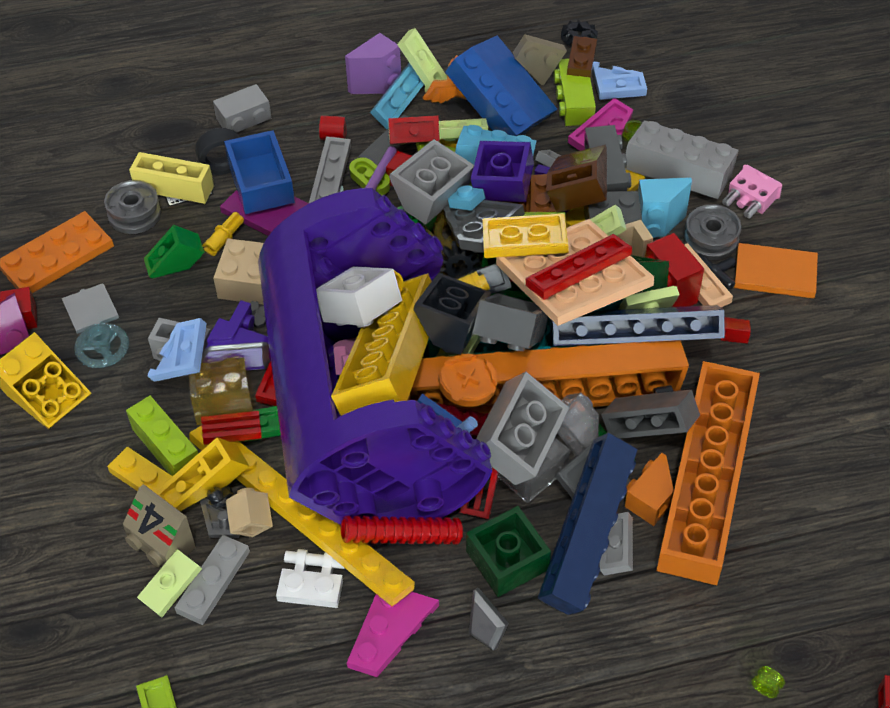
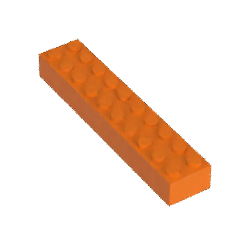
M681 340L612 343L593 346L580 345L566 348L553 347L540 350L526 349L524 351L474 354L478 356V359L483 361L486 359L493 365L497 371L498 383L494 396L488 402L479 406L465 407L454 404L445 398L439 389L438 377L440 369L444 366L445 361L453 356L422 358L408 400L417 401L424 394L436 404L452 405L462 409L489 414L506 381L527 372L561 401H576L580 404L581 408L609 406L615 398L653 393V388L671 385L673 391L681 390L689 364Z

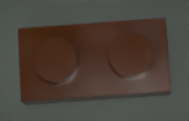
M574 36L567 75L591 78L597 47L596 38Z

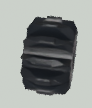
M452 241V249L443 246V264L439 272H444V275L455 277L481 268V265L477 264L482 261L481 255L475 254L470 250L460 249V247H457L456 241ZM459 260H463V263L460 264V267L455 266V263H458Z

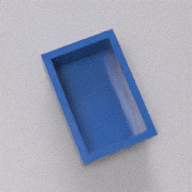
M274 130L224 141L228 165L245 214L295 203L292 180Z

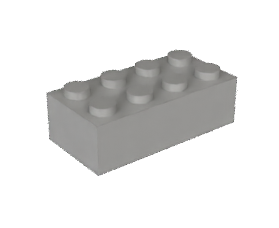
M644 120L628 142L626 170L654 179L692 178L691 191L718 199L733 174L739 150L732 148L728 144H719L709 141L702 136H693L679 129L667 128L657 122Z

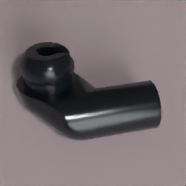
M230 485L222 489L214 487L215 491L211 492L209 490L207 492L209 505L213 508L226 506V500L235 495Z

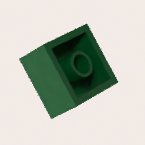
M519 506L466 532V552L497 597L548 570L551 550Z

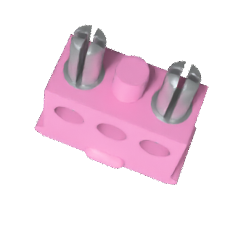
M743 165L742 171L730 182L729 193L722 200V203L728 207L735 199L738 200L737 206L743 209L745 206H748L744 216L751 218L756 211L763 214L775 199H780L782 184L749 165Z

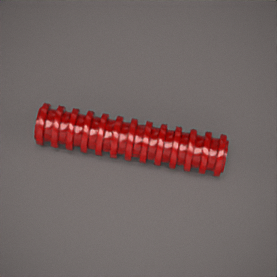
M346 515L341 522V537L344 543H350L351 540L353 543H359L360 540L363 543H368L370 540L372 543H378L380 540L382 544L388 541L391 544H395L397 541L400 544H405L406 541L408 544H414L415 541L417 544H423L424 541L426 544H432L434 541L435 544H441L442 542L450 544L452 542L457 545L463 536V525L459 518L451 520L449 517L444 519L441 517H436L435 519L432 517H427L426 519L423 517H418L417 519L414 517H409L408 519L406 517H399L397 519L396 516H392L388 519L387 516H382L379 519L378 516H372L370 519L369 516H363L361 519L360 516H354L352 519L350 515Z

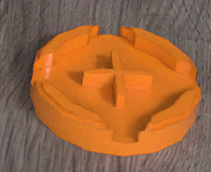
M458 354L445 361L438 377L439 389L445 398L454 404L465 407L479 406L488 402L494 396L498 383L497 371L489 361L478 359V356L474 354Z

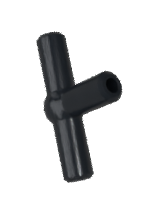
M698 253V256L727 289H732L735 286V281L724 273L736 266L735 258L729 257L718 264H713L701 253Z

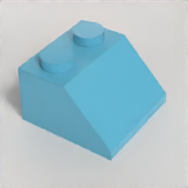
M692 178L639 180L638 193L642 222L653 238L666 236L686 217Z

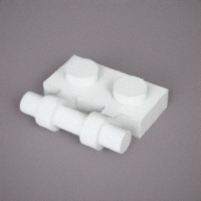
M298 549L297 552L286 551L284 562L295 564L294 570L282 568L276 594L277 601L338 608L343 577L342 575L332 573L333 568H345L326 552L322 555L308 553V550ZM306 566H320L322 571L321 573L306 571Z

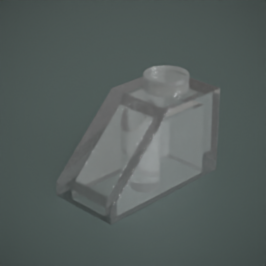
M582 393L566 395L561 400L570 408L557 432L575 456L591 444L594 439L598 438L599 414L593 408L591 400Z

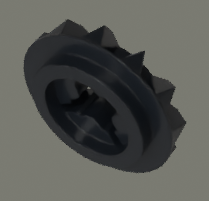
M579 19L577 22L569 21L568 25H563L561 31V39L571 47L574 36L597 39L598 35L595 25L589 24L588 21L580 22Z

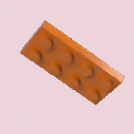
M84 211L0 258V270L16 289L30 287L31 292L34 293L114 247V244L104 230Z

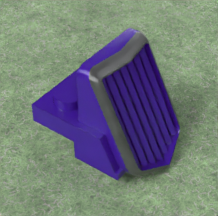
M240 300L230 321L220 318L217 320L207 339L208 345L202 353V367L212 373L268 368L271 361L268 336L254 331L255 316L252 315L251 303Z

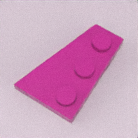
M615 98L612 99L568 136V143L579 151L585 150L584 135L585 128L615 125L617 135L622 137L632 118L633 109Z
M411 592L392 607L376 594L348 658L347 667L378 677L400 652L401 646L406 640L420 629L426 617L439 607V600Z

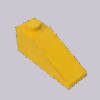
M217 437L158 488L155 493L177 510L182 511L207 497L209 490L211 492L215 491L214 487L222 489L229 485L249 467V464L235 443Z

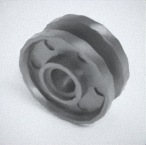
M138 180L121 182L112 187L104 199L109 223L116 231L124 234H137L154 227L160 220L161 208L156 189L149 183Z
M717 204L697 207L689 214L686 220L685 244L688 243L697 254L701 253L708 260L727 258L736 251L738 246L741 222L736 213L727 207Z

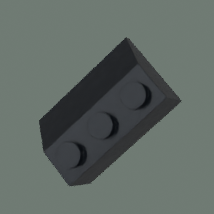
M438 273L417 300L413 309L433 345L441 347L447 353L461 355L474 335L472 333L479 302L481 299L489 297L491 292Z

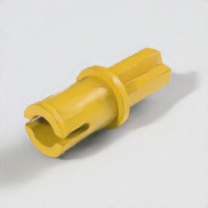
M233 212L222 225L215 227V232L202 245L205 247L204 250L209 255L215 256L226 244L227 239H233L232 234L244 222V218L238 212Z

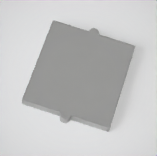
M103 283L86 290L81 289L78 293L62 298L77 334L94 327L100 328L102 324L119 318Z

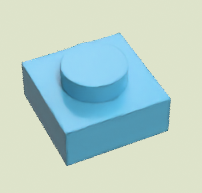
M469 185L461 186L448 198L449 207L473 210L485 199L484 190L472 188Z

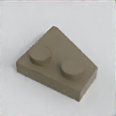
M524 34L513 54L515 59L541 85H544L567 50L562 44Z

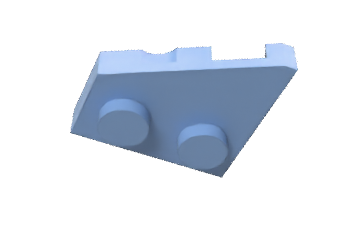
M600 62L593 63L592 73L599 100L646 96L647 86L643 72L625 70L617 66H613L612 70L599 67Z
M201 318L177 323L170 334L169 341L159 353L163 356L156 370L150 369L148 377L155 382L199 373L207 323Z

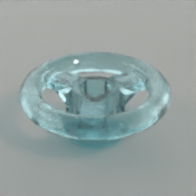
M109 323L96 324L85 329L78 336L74 347L75 354L80 362L89 367H108L124 357L129 347V338L126 332L117 325ZM118 335L121 345L119 350L112 355L109 350L110 342ZM83 350H95L101 353L104 359H91L84 354Z

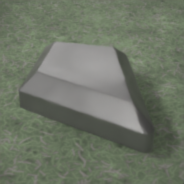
M203 498L200 500L209 538H221L222 535L229 538H239L240 535L230 534L226 506L213 508L209 505V499Z
M476 588L472 594L469 634L494 651L498 648L509 623L479 588Z

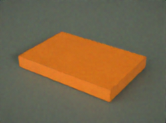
M738 243L734 288L815 298L818 253Z

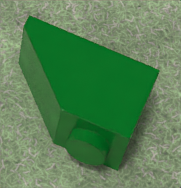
M173 225L144 257L149 277L157 278L190 269L204 253L199 234Z

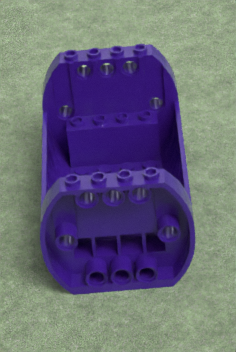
M359 188L334 193L315 200L297 210L270 233L262 246L258 259L289 498L340 525L346 515H350L352 519L354 516H360L361 519L363 516H369L370 519L372 516H378L379 519L382 516H387L388 519L392 516H396L397 519L399 517H406V519L409 517H414L415 519L418 517H423L424 519L427 517H432L433 519L436 517L442 518L462 507L476 496L485 486L492 473L489 459L491 458V452L487 444L477 439L474 440L467 430L462 431L461 428H456L449 418H444L441 415L438 416L429 405L419 403L416 400L398 402L388 400L358 408L341 416L331 397L340 377L335 372L333 345L341 340L357 337L361 328L350 324L338 326L336 323L323 322L316 289L351 267L393 269L402 276L403 281L428 273L431 281H433L443 264L441 252L443 246L436 236L432 237L428 234L420 223L412 221L403 209L396 208L387 196L380 195L373 188Z

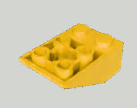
M35 332L0 359V389L47 429L51 428L91 395V392Z

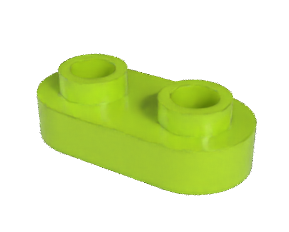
M357 158L350 163V176L358 185L365 188L377 165L368 158ZM386 173L375 190L380 195H385L390 190V178Z

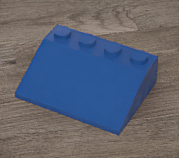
M498 35L469 48L456 57L445 71L482 118H486L487 124L492 131L501 130L506 132L507 135L512 136L524 135L557 110L555 105L524 67L515 59Z

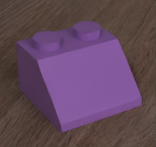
M381 33L345 56L348 92L351 94H385L401 74L400 48L395 42Z

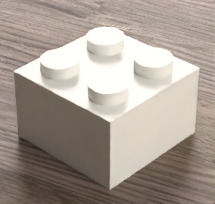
M351 267L316 289L323 322L336 323L338 326L346 324L356 325L359 328L369 326L374 322L375 318L387 314L388 310L393 309V306L402 301L394 270L388 268Z

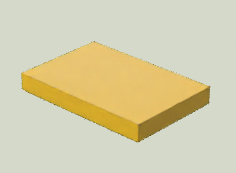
M563 213L482 219L484 258L569 253L565 214Z

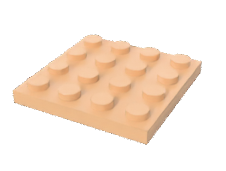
M590 219L566 228L569 253L496 257V265L557 326L654 286V276L632 256L624 258L545 300L526 286V277L608 237Z

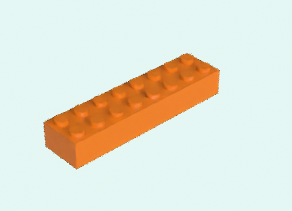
M703 361L695 395L700 416L687 432L659 556L658 572L713 585L718 584L760 373Z

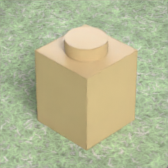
M243 488L238 490L236 495L226 500L230 534L254 537L273 527L268 493L255 491L254 488Z

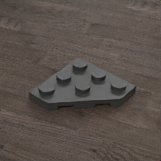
M483 200L473 210L450 208L449 204L443 208L445 218L460 249L470 250L474 253L484 252L482 219L515 217L525 214L522 204Z

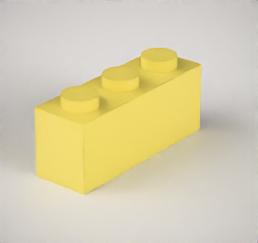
M139 152L129 169L132 180L151 184L156 189L157 195L206 204L214 187L210 165Z

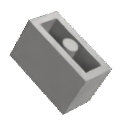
M257 84L213 101L216 119L222 128L234 130L236 133L272 119L269 100Z

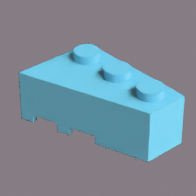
M477 125L463 126L456 144L455 153L474 164L480 141L531 142L532 154L534 156L536 140H531L530 137L525 135L512 136L507 135L506 132L501 130L488 131Z

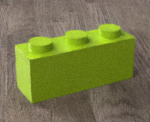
M561 59L558 69L553 71L554 84H558L556 86L557 100H561L559 102V115L564 116L565 126L582 125L595 114L596 106L590 77L567 75L569 59Z
M151 395L126 410L132 430L171 476L175 475L198 454V450Z

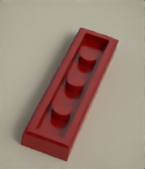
M612 234L526 277V286L545 300L632 255V246L615 234Z

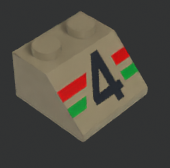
M143 484L138 489L123 522L127 535L125 540L134 550L138 551L141 549L145 552L149 561L156 567H160L168 561L177 549L187 556L196 547L187 516Z

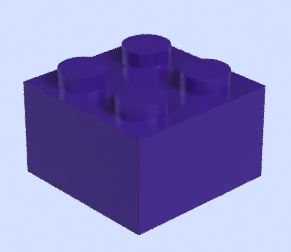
M480 141L471 176L472 188L483 189L484 200L526 202L534 166L531 142Z

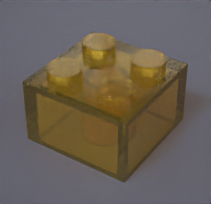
M244 357L237 359L227 358L214 363H201L199 373L189 374L190 397L197 426L202 425L201 417L253 411Z

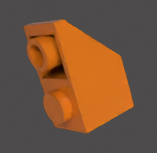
M661 453L654 461L649 460L642 470V475L637 480L632 479L627 485L625 507L652 526L671 507L674 493L665 454Z

